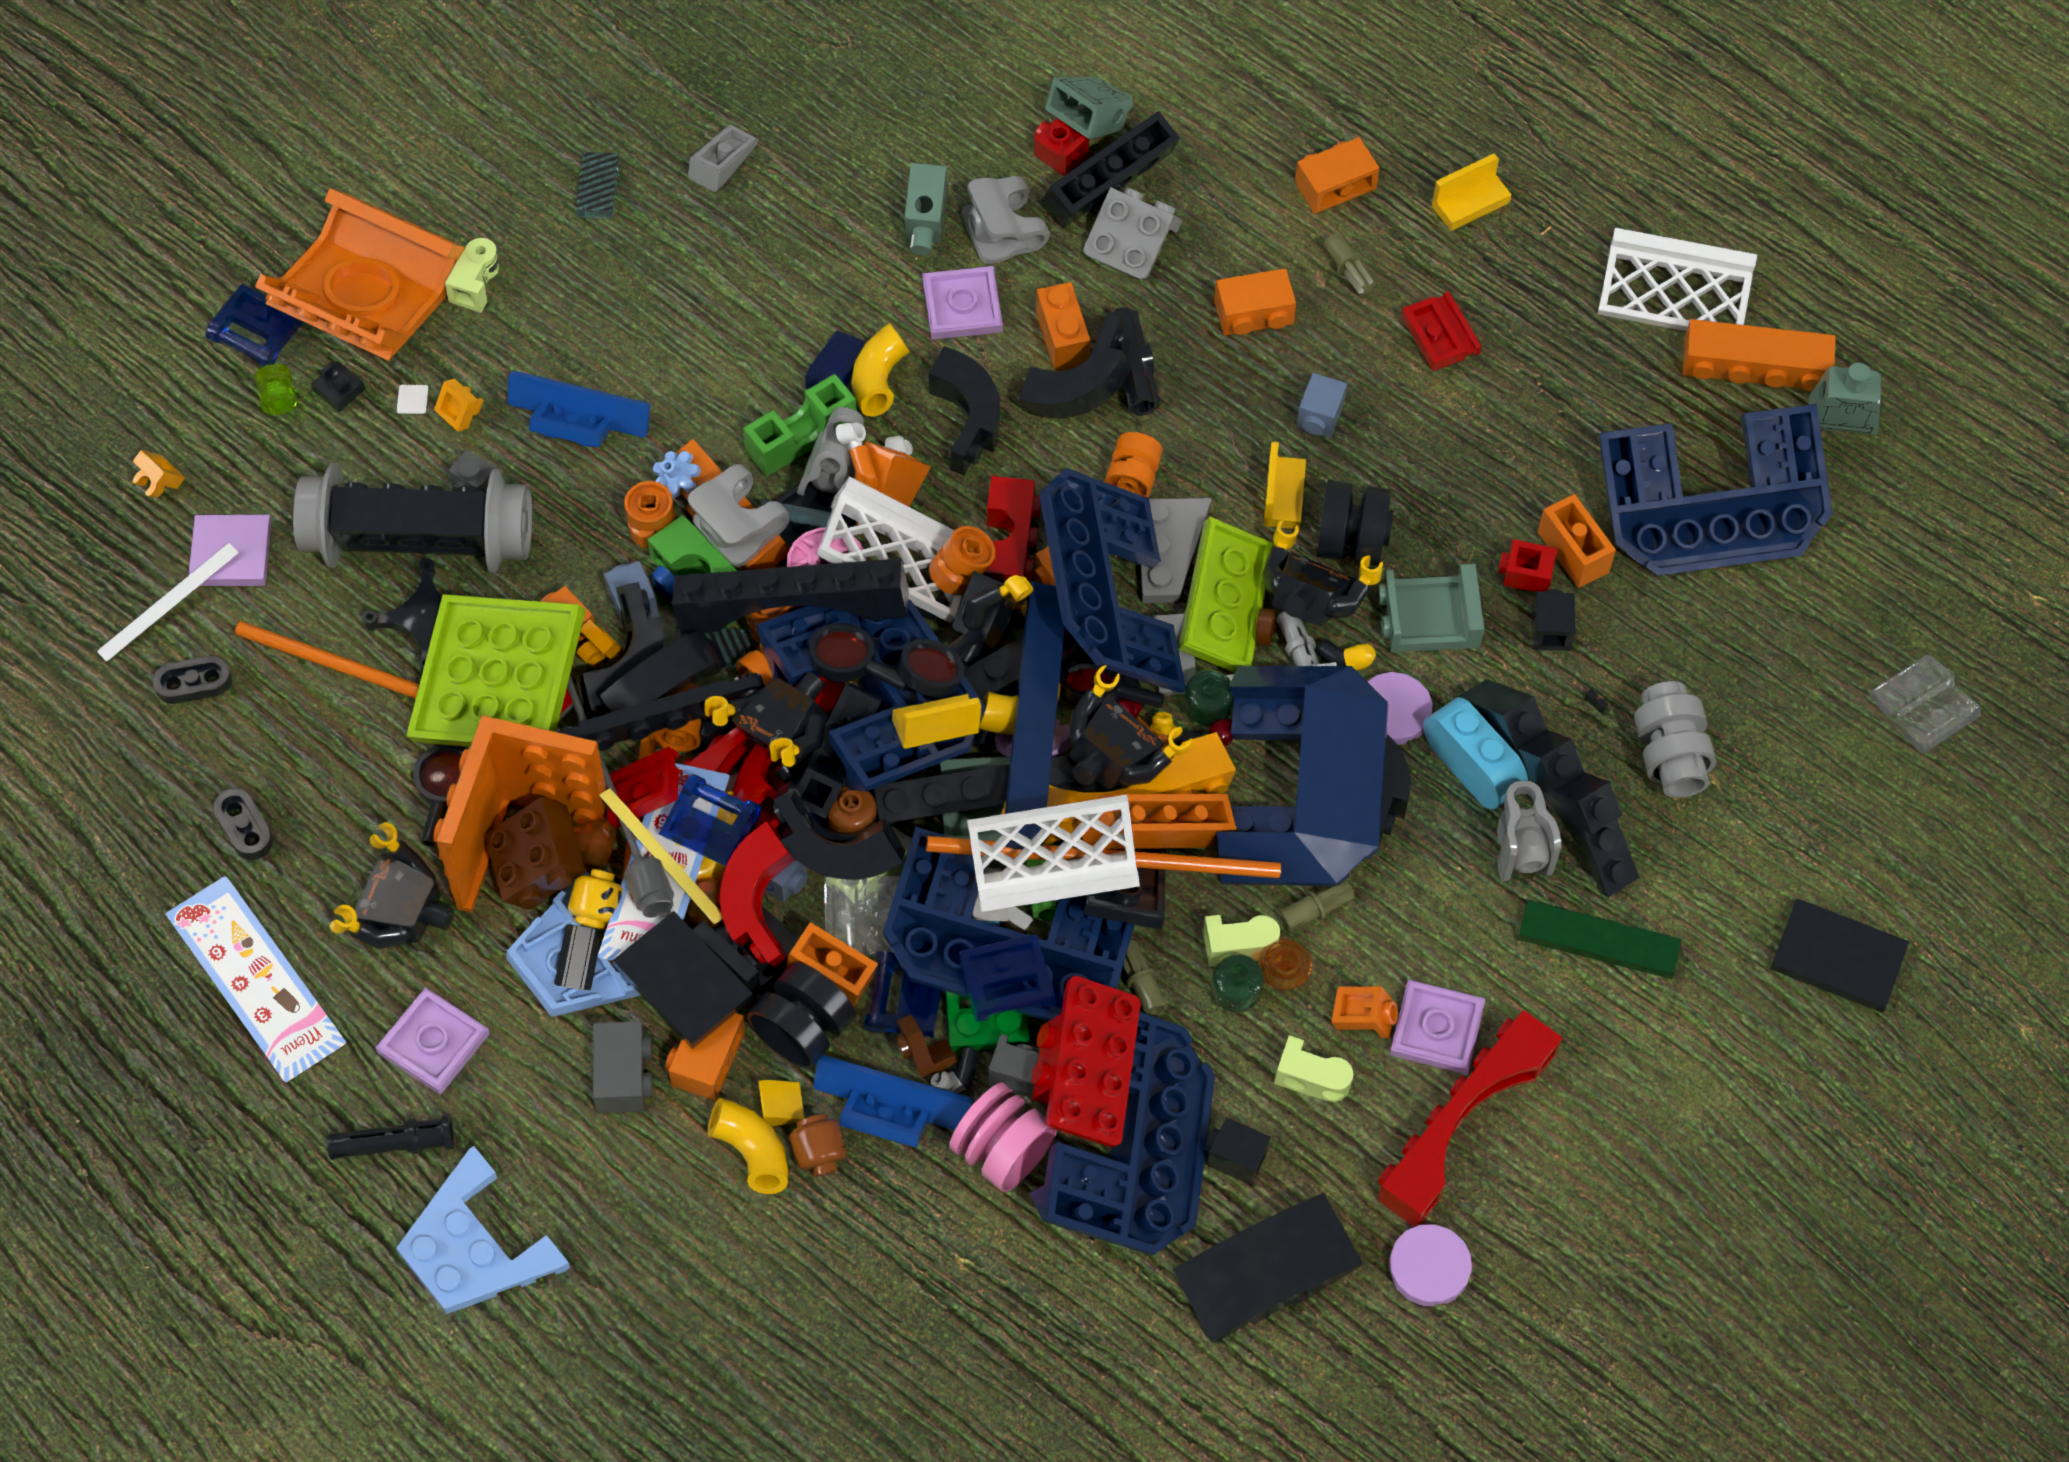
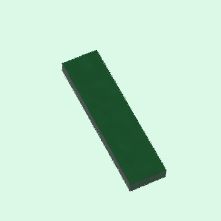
M1527 900L1518 940L1669 979L1673 978L1682 940Z

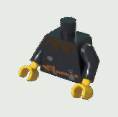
M1281 520L1277 524L1273 536V542L1276 546L1271 547L1262 574L1267 589L1270 593L1274 594L1271 605L1286 612L1291 617H1298L1320 626L1332 619L1352 616L1369 592L1368 585H1375L1380 582L1383 562H1380L1377 568L1369 569L1371 556L1363 557L1360 562L1359 580H1356V578L1294 552L1289 553L1287 549H1290L1295 544L1299 527L1296 525L1293 534H1285L1281 530L1284 520Z
M974 571L952 624V630L961 636L968 630L975 629L980 635V641L960 656L962 662L968 665L977 662L983 648L991 652L999 650L1010 627L1025 621L1027 600L1025 605L1022 606L1024 602L1022 599L1026 598L1034 590L1025 577L1013 575L1005 583H1002Z
M1107 665L1102 666L1094 676V688L1092 691L1089 689L1086 691L1071 715L1069 736L1075 745L1069 755L1077 763L1073 768V775L1082 785H1090L1096 780L1104 788L1111 790L1120 784L1132 786L1150 783L1173 762L1171 760L1172 756L1188 753L1191 749L1192 738L1183 746L1174 744L1173 740L1183 731V728L1177 727L1169 733L1168 745L1162 750L1164 742L1111 696L1108 695L1105 699L1102 698L1104 692L1112 690L1119 681L1118 673L1113 683H1103L1100 679V674Z
M807 671L795 688L780 678H776L767 686L747 696L728 701L721 696L709 697L705 701V715H712V722L717 726H724L728 722L729 716L733 719L732 722L748 739L770 752L771 761L776 762L778 759H781L784 766H792L799 770L808 754L820 749L823 743L828 715L814 700L826 684L809 671Z
M387 822L379 824L378 827L386 833L387 840L386 842L382 841L377 835L373 834L370 836V843L377 849L386 847L389 852L388 854L382 852L355 909L349 905H340L334 910L335 914L341 915L344 918L345 923L336 919L330 923L331 931L340 934L349 930L352 937L376 949H384L404 945L406 942H419L428 925L447 930L452 922L454 909L439 904L441 895L436 882V876L423 859L403 840L396 841L397 830L392 824Z

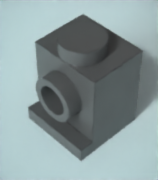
M466 450L448 470L452 491H458V488L462 486L479 488L481 492L487 494L491 471L496 467Z
M1001 1034L989 1067V1085L994 1086L1003 1082L1012 1088L1014 1093L1032 1098L1034 1084L1031 1082V1075L1034 1066L1038 1062L1039 1052L1034 1047L1025 1044L1010 1045L1008 1044L1009 1036Z

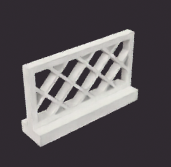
M1615 228L1598 309L1599 315L1687 331L1690 320H1685L1678 310L1692 302L1702 314L1696 320L1717 322L1714 316L1728 309L1736 319V324L1744 325L1757 254ZM1616 258L1631 261L1637 271L1622 278L1615 268ZM1656 266L1665 267L1673 277L1658 285L1648 271ZM1691 273L1701 274L1708 284L1694 292L1684 278ZM1642 276L1652 290L1637 298L1628 286V283ZM1612 277H1613L1614 280H1615L1617 283H1615V284H1613V285L1611 286ZM1726 280L1743 282L1742 291L1731 299L1720 287V284ZM1678 283L1687 297L1673 305L1663 290ZM1620 288L1631 301L1624 307L1607 305L1609 295ZM1713 289L1723 303L1708 311L1698 297ZM1657 295L1667 309L1659 314L1649 313L1642 303ZM1737 302H1739V308H1738V309H1737L1736 306L1734 305V304L1737 303Z
M849 476L833 499L831 505L832 512L816 555L831 563L866 561V557L876 555L878 560L889 559L886 554L887 552L897 550L905 564L903 565L905 573H910L917 586L914 588L909 587L908 599L914 605L951 623L956 616L962 595H951L944 592L949 601L948 607L937 602L932 592L941 589L935 583L927 584L920 569L929 567L932 559L955 530ZM841 513L856 520L859 525L848 528ZM874 531L891 538L892 543L881 545ZM864 533L871 548L860 550L853 535ZM842 538L850 553L843 554L829 547L831 541ZM908 547L924 555L925 560L915 562Z
M1127 794L967 820L982 912L1140 886ZM1121 810V817L1111 827L1097 820L1104 812ZM1076 817L1082 822L1072 833H1069L1058 826L1064 818ZM1035 823L1042 827L1032 840L1018 833L1026 824ZM1090 827L1104 834L1094 846L1080 839ZM996 830L1003 835L993 846H990L978 839L977 832ZM1050 833L1064 840L1054 853L1040 845ZM1011 839L1025 847L1014 859L1000 852ZM1112 840L1124 845L1126 850L1111 854L1102 852ZM1072 846L1086 853L1080 859L1067 861L1062 857ZM1033 852L1046 859L1043 865L1031 867L1023 865ZM993 859L1007 866L1000 872L988 874L983 872L984 868Z

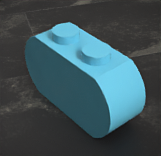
M1457 697L1424 720V734L1433 752L1482 806L1488 809H1496L1504 803L1506 792L1512 783L1528 781L1527 772L1520 757L1466 699Z

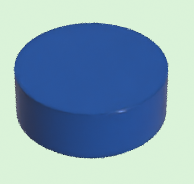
M659 565L649 575V579L662 595L672 601L675 576L665 567Z

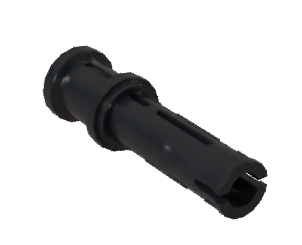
M450 1113L443 1114L440 1119L417 1121L416 1118H409L408 1121H404V1125L327 1135L330 1160L396 1150H407L408 1153L419 1154L421 1149L445 1146L446 1150L454 1149L455 1143Z

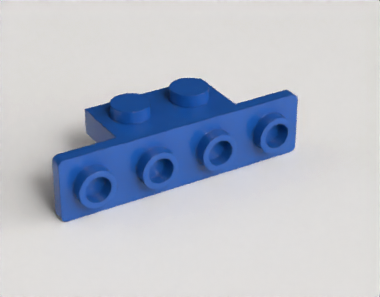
M512 371L509 375L507 403L511 406L535 411L530 417L529 431L541 433L549 438L566 439L577 442L582 446L598 448L611 430L642 438L646 437L649 432L651 408L649 403L518 371Z
M825 1055L817 1062L814 1088L818 1091L848 1099L841 1113V1126L917 1148L928 1123L955 1130L974 1102L970 1097Z

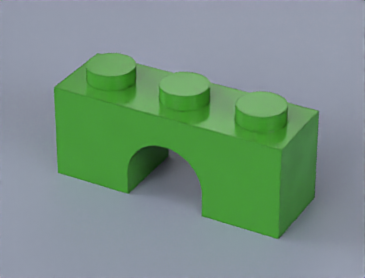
M833 374L805 391V401L802 407L791 417L782 420L772 410L743 428L745 451L767 477L813 449L819 433L826 428L834 409L846 407L857 411L856 398L836 374ZM840 421V422H838V425H839V424H843V423H847V422H842V421Z
M681 515L648 539L651 560L657 566L665 567L674 576L690 573L703 574L737 571L684 515ZM736 621L730 623V624L727 625L725 628H728L730 625H732V624L735 623Z

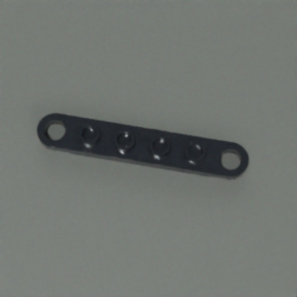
M748 673L747 677L743 674L741 675L742 679L736 677L735 681L731 680L730 682H727V679L587 719L578 722L576 727L569 726L567 728L565 726L562 731L560 728L556 730L557 733L597 741L600 752L624 740L638 741L648 737L652 732L665 728L676 730L685 726L689 721L703 717L705 719H712V715H705L706 699L712 696H721L728 701L747 696L765 687V683L761 674Z

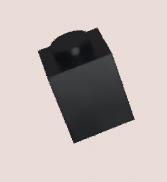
M1555 589L1544 592L1537 591L1532 607L1533 649L1570 651L1576 633L1575 593H1563Z
M1226 1117L1221 1129L1214 1127L1207 1139L1204 1149L1209 1151L1208 1167L1252 1186L1268 1153L1271 1136Z

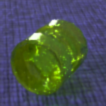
M270 364L260 368L255 373L254 378L257 390L261 392L259 400L262 411L271 415H280L296 407L298 401L295 389L291 387L293 380L290 368L282 364Z

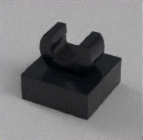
M338 361L335 364L330 362L320 371L321 376L311 383L313 392L338 412L365 390L363 381Z

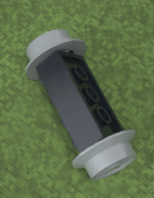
M331 462L323 477L301 476L298 480L293 508L294 538L298 551L321 552L329 568L337 566L343 549V551L486 556L489 572L496 574L504 559L526 560L528 558L532 536L531 490L529 485L506 484L499 468H494L491 471L487 494L481 492L479 488L471 486L459 487L458 491H443L442 487L436 485H423L420 487V490L405 489V486L393 483L384 484L382 488H368L364 483L348 482L345 483L344 487L340 465L337 462Z

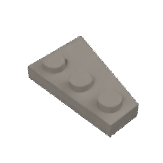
M1212 498L1149 499L1161 561L1152 568L1140 564L1142 603L1180 602L1192 566V560L1201 538L1203 524L1211 507Z

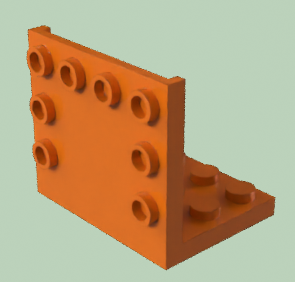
M482 715L470 749H464L459 763L461 774L457 784L453 783L449 788L446 800L448 810L445 818H440L436 824L434 842L438 844L439 859L443 861L445 867L444 875L448 877L450 894H453L457 909L472 913L491 861L485 834L505 821L511 804L526 807L539 797H544L567 805L570 818L582 825H608L607 804L599 796V794L607 789L597 741Z

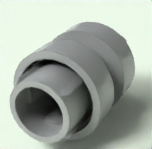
M1667 681L1650 686L1643 691L1641 695L1643 705L1634 714L1639 741L1647 745L1643 751L1647 776L1651 781L1662 784L1663 792L1666 796L1682 798L1698 794L1708 787L1709 779L1707 773L1716 765L1711 738L1703 733L1707 728V720L1702 701L1694 695H1689L1685 684L1681 682Z

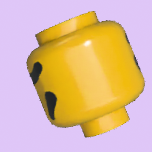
M592 869L590 876L583 875L575 879L568 904L569 913L576 916L575 923L605 930L606 924L609 923L623 894L622 886L613 882L614 874Z

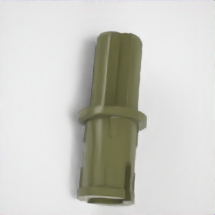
M1339 232L1329 236L1324 242V248L1337 263V271L1340 275L1348 278L1358 294L1363 296L1373 292L1376 281L1364 266L1362 255L1354 252L1342 233Z
M1345 880L1338 886H1328L1316 893L1309 891L1306 893L1305 898L1278 910L1279 921L1285 931L1291 933L1293 930L1317 918L1319 920L1325 919V913L1353 900L1355 896L1350 883Z
M1130 940L1123 965L1129 978L1127 986L1134 989L1144 1014L1154 1017L1163 1013L1168 1008V1005L1155 980L1157 976L1156 971L1150 969L1139 943L1136 940Z

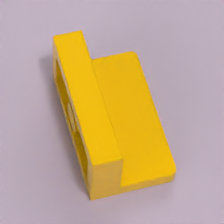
M1491 154L1436 181L1432 208L1450 231L1510 203L1512 194L1496 175L1499 162L1496 154Z
M1271 441L1263 526L1277 527V524L1284 520L1281 528L1295 529L1296 525H1298L1300 530L1306 459L1278 457L1279 442Z
M968 694L894 709L892 721L903 748L907 749L979 733L982 705L979 698L969 699Z

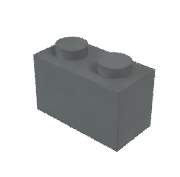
M642 1021L593 1023V1100L597 1113L645 1111V1097H652V1073H645V1060L652 1059L653 1056L652 1036L644 1034Z

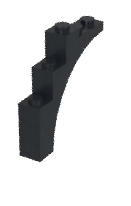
M1488 679L1457 696L1469 701L1520 757L1527 776L1540 787L1544 797L1559 815L1576 842L1600 893L1610 897L1639 879V874L1617 820L1623 814L1611 783L1584 772L1572 738L1547 730L1535 697Z

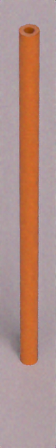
M239 621L235 628V635L416 699L419 684L243 621Z
M927 836L926 852L972 855L970 839ZM981 840L990 846H993V844L996 842L989 840ZM1043 845L1044 848L1048 849L1053 853L1059 847L1055 845ZM1004 847L1000 852L1015 858L1022 850ZM1071 847L1062 858L1067 861L1080 859L1086 853L1076 847ZM1102 850L1105 854L1124 852L1121 850ZM1034 852L1027 858L1030 860L1046 861L1045 858ZM1135 852L1137 868L1280 878L1281 863Z

